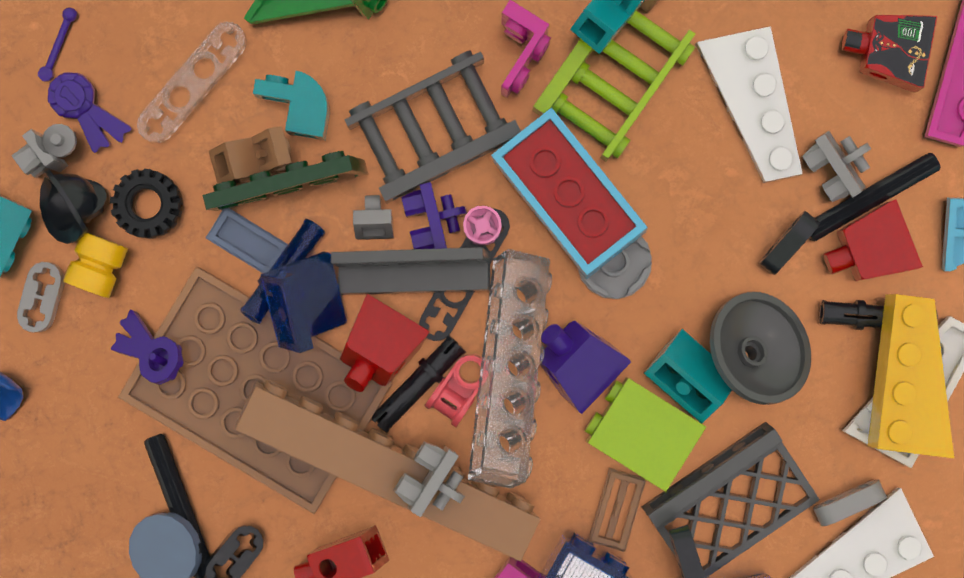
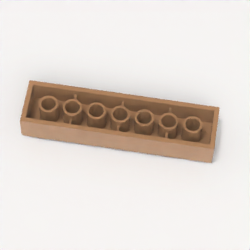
M266 379L264 385L257 381L255 382L236 422L235 430L409 510L408 504L394 492V488L404 473L421 483L429 473V469L414 461V457L419 450L418 448L405 444L404 448L401 449L393 445L394 440L391 439V436L372 427L369 433L358 429L359 424L357 420L338 411L332 417L322 412L323 407L321 403L301 395L299 401L287 396L288 391L286 387L272 380ZM453 465L443 482H447L453 471L463 477L465 473ZM474 476L472 481L463 478L456 488L458 492L465 496L462 502L459 503L450 498L442 511L433 505L440 493L437 490L422 514L423 517L521 562L541 520L533 512L535 506L530 504L529 500L510 491L504 497L498 494L500 490L493 483Z

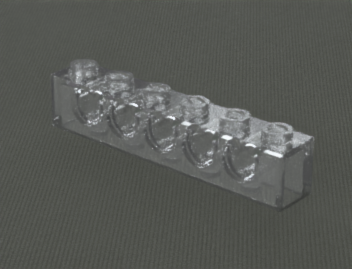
M507 249L493 259L491 291L489 293L468 480L511 489L525 483L531 474L533 461L532 457L529 456L530 443L535 436L537 427L536 420L533 418L534 405L539 398L541 390L540 382L537 381L538 368L543 361L545 351L544 346L541 345V336L548 321V309L545 308L546 294L549 292L552 284V274L549 272L550 259ZM517 289L524 294L526 303L519 299ZM513 325L519 328L522 339L514 334ZM509 361L516 366L517 376L511 373L508 366ZM505 398L512 403L514 408L513 414L506 409L504 405ZM500 436L507 439L509 452L501 446Z

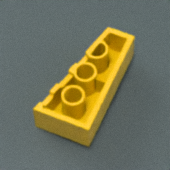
M899 294L885 295L867 445L869 447L954 458L935 299Z

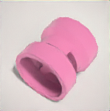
M477 206L471 209L465 215L463 222L464 233L467 239L479 246L495 242L502 228L498 213L493 208L487 206Z

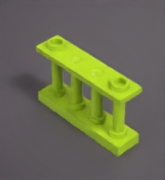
M638 11L629 19L628 24L672 54L660 72L613 40L603 50L605 54L650 84V87L638 103L589 70L590 65L585 61L594 49L580 39L534 104L532 111L541 116L552 107L556 114H561L607 146L600 157L602 160L607 162L611 154L618 159L630 142V139L625 134L676 62L683 66L695 49V46L690 43L695 33L690 29L682 41H680ZM571 81L576 84L581 82L629 116L617 134L567 101L568 96L563 92Z

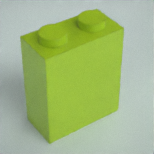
M626 377L622 383L616 380L605 397V400L610 403L604 413L600 415L596 412L584 431L589 434L586 442L666 492L703 434L706 426L630 378Z

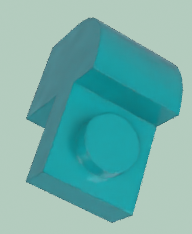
M592 0L570 30L600 54L629 21L644 0Z
M300 71L295 72L293 85H288V78L276 75H266L265 80L255 79L253 95L256 98L290 104L285 131L289 135L326 141L330 106L326 94L317 81Z

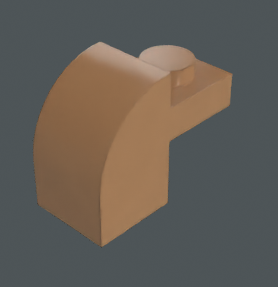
M282 126L268 128L253 137L224 142L209 150L217 184L227 181H235L236 184L250 181L249 176L263 171H271L272 174L286 170L285 166L292 163L290 144L284 136Z

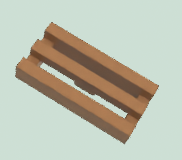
M609 468L588 538L589 542L622 552L626 551L646 479ZM615 478L621 480L606 534L603 538L598 535ZM630 482L636 484L620 540L619 542L613 541L614 532Z

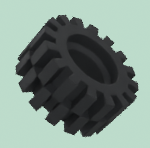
M151 169L131 171L132 174L121 177L120 184H115L113 191H115L114 197H110V203L113 204L111 213L116 218V223L120 228L126 230L125 232L131 235L151 239L167 234L170 228L176 226V220L182 214L180 206L183 205V200L179 195L180 190L172 182L173 180ZM145 189L154 190L161 200L159 212L148 219L137 216L132 205L135 195Z

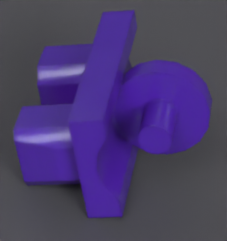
M431 182L421 184V190L413 191L401 197L406 217L427 213L430 225L429 227L410 231L413 248H447L441 221L446 220L449 234L459 232L460 227L457 217L467 214L466 206L455 208L452 195L449 194L441 196L444 211L438 212Z

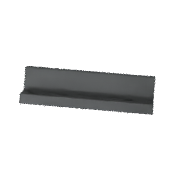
M483 247L331 252V264L338 267V294L491 291L490 253Z

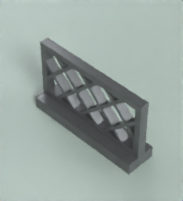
M767 422L668 488L666 492H662L642 506V509L674 556L675 552L670 535L664 526L676 518L690 519L689 529L694 538L697 521L716 524L712 544L694 541L696 548L711 550L708 564L702 567L705 578L820 500L782 443L783 440L777 431ZM777 450L783 459L780 475L761 472L764 458ZM755 465L754 471L748 470L749 468ZM789 469L795 478L787 477ZM740 474L753 476L749 497L730 493L733 479ZM760 478L779 481L775 501L756 498ZM786 482L800 485L807 495L794 505L782 503ZM724 486L723 492L717 491L718 489ZM708 496L722 498L718 518L699 515L701 501ZM729 499L747 502L744 522L725 519ZM754 504L773 507L771 520L763 526L750 524ZM693 507L692 514L686 513V511ZM780 508L786 509L784 512L779 514ZM723 525L742 528L740 541L732 547L719 545ZM749 530H753L754 532L748 536ZM718 551H719V552H724V553H722L721 555H719V556L717 557V552H718Z

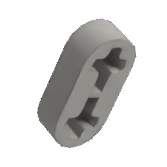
M37 263L28 272L17 311L18 322L24 330L43 332L49 329L55 320L65 282H63L64 273L62 269L54 263ZM47 268L51 269L50 276L55 278L54 285H47L44 295H40L42 282L37 280V276L39 273L45 274ZM41 299L40 313L45 314L44 321H37L35 326H33L32 318L27 317L28 310H35L38 300Z
M876 479L830 498L815 506L813 510L820 525L827 526L885 500L887 496L880 480Z

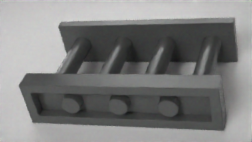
M471 50L466 51L450 60L452 66L372 106L367 101L349 110L351 116L344 119L349 130L361 126L386 176L383 178L385 185L379 187V190L387 204L420 188L421 184L432 182L502 147L521 132L516 120L507 123L505 118H500L475 69L484 64V57L481 51L474 55ZM460 75L463 76L487 124L484 128L487 134L473 140L471 135H466L442 87V84ZM426 92L429 93L453 141L451 144L453 151L439 157L437 152H432L408 104V101ZM392 109L395 110L419 158L417 161L419 168L405 174L403 169L399 170L374 121V118Z

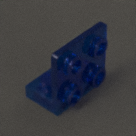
M321 252L261 274L274 331L280 348L298 353L308 351L314 348L311 337L344 325L347 322L334 266L331 264L330 253Z

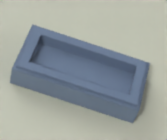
M230 208L222 210L206 236V239L270 278L290 248L289 244Z

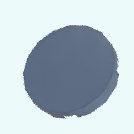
M156 513L145 517L135 526L129 539V556L133 568L141 578H192L201 564L202 553L199 554L198 546L201 542L198 533L185 518L176 513Z

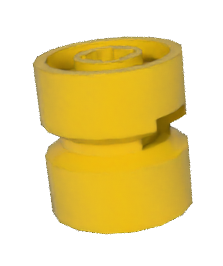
M85 233L78 240L74 250L79 259L70 262L63 282L96 295L110 298L116 281L112 271L122 267L128 248Z

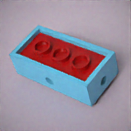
M552 107L491 155L495 165L586 279L647 232L648 227Z

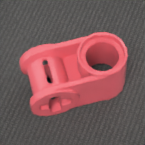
M477 354L462 356L447 377L442 379L425 404V407L428 409L433 407L451 419V425L457 427L487 378L488 366L486 361ZM467 361H474L481 367L482 375L474 382L466 381L461 376L460 368ZM442 398H445L446 400H448L449 402H451L452 404H454L457 408H455L454 406H452L451 404H449L448 402H446V401L443 400Z

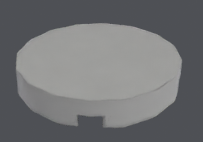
M641 236L588 279L585 278L578 268L577 270L581 281L591 292L602 298L621 299L633 295L644 286L651 273V252L648 243Z

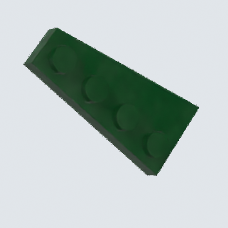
M344 151L332 152L321 156L323 161L321 163L308 166L307 161L292 163L285 166V173L272 176L271 171L255 173L249 176L250 182L237 186L235 181L222 182L213 185L214 192L202 196L206 210L220 211L267 199L266 194L273 193V196L298 192L303 189L302 185L309 183V186H323L335 183L339 179L338 175L343 173L354 174L355 177L368 175L366 163L363 159L350 155L345 156Z

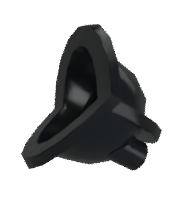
M45 167L42 170L45 177L40 188L39 203L43 222L48 232L57 241L65 244L78 241L88 231L86 224L103 213L107 201L105 188L95 181L85 179L76 174L53 175L50 169Z

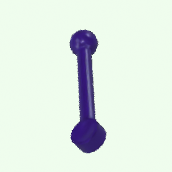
M68 7L62 12L64 20L47 63L38 71V77L44 82H50L54 78L55 74L52 69L70 23L77 18V12L74 8Z

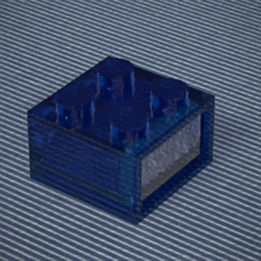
M574 533L571 538L562 534L541 571L542 578H632L628 571L630 567L626 565L627 563L610 552H607L604 557L594 552L596 549L593 546L594 544L577 533Z

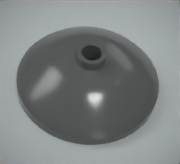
M747 292L727 301L716 313L710 330V349L718 373L731 390L750 402L762 405L783 402L801 390L811 368V347L802 322L789 306L772 295L761 292Z

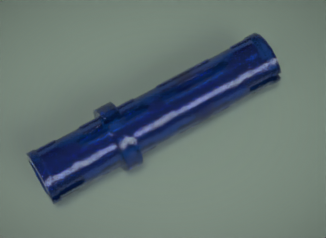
M309 219L303 221L302 226L285 247L266 275L262 274L257 280L258 287L240 309L244 316L256 324H261L262 319L277 298H283L286 294L285 287L304 263L320 238L325 234V231L318 224Z

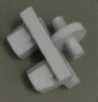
M54 124L48 127L44 134L30 129L22 135L27 144L11 156L26 175L31 174L35 178L43 174L42 170L45 167L61 172L68 167V164L59 157H66L75 150L77 144L76 135L70 127L63 124Z
M830 131L821 135L815 140L816 144L802 156L813 172L830 162L837 175L822 184V187L832 202L851 195L853 198L861 193L866 186L851 162H854L860 173L869 169L870 166L863 157V154L871 150V147L867 142L858 148L852 138L848 136L841 141V144L848 153V155H845Z
M424 441L417 451L414 461L429 469V473L422 483L404 473L395 486L394 492L408 504L409 510L419 517L422 516L437 490L440 493L433 505L443 511L450 498L461 503L465 496L458 492L456 488L463 479V476L453 471L447 482H443L459 455L447 446L441 449Z

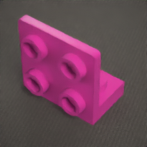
M509 0L502 11L501 24L506 28L504 33L518 43L523 44L525 40L529 41V43L501 85V95L508 98L512 91L519 94L530 76L531 70L527 68L532 59L536 62L540 61L551 40V37L548 36L549 24L512 0Z

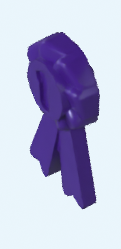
M64 72L49 84L48 103L59 116L78 119L94 153L99 151L101 147L111 146L110 141L101 128L118 142L122 143L124 133L130 132L132 130L131 126L94 103L95 89L83 74Z
M130 309L127 318L122 319L120 325L129 333L131 338L116 333V342L112 345L111 350L119 354L138 358L140 373L149 382L161 385L169 380H174L179 369L184 364L181 346L165 336L154 339L139 314Z

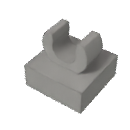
M380 195L365 196V210H353L355 238H393L391 209L381 210Z

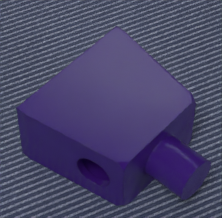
M577 321L570 322L564 329L557 324H552L543 331L541 336L542 342L547 347L539 355V363L560 395L581 414L631 363L611 343Z

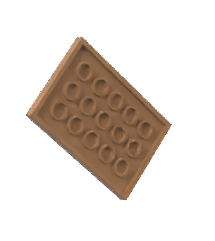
M195 267L153 337L156 339L165 336L181 346L184 364L179 369L176 378L161 385L149 382L141 375L138 363L118 398L315 514L335 481L336 476L235 430L236 422L255 382L257 381L264 385L266 379L272 380L286 387L288 391L287 396L299 401L301 395L321 403L323 407L322 412L332 417L338 411L357 420L359 424L358 429L362 431L367 427L392 382L390 381L387 386H381L370 380L363 392L351 389L344 382V378L351 367L340 360L342 352L201 268Z

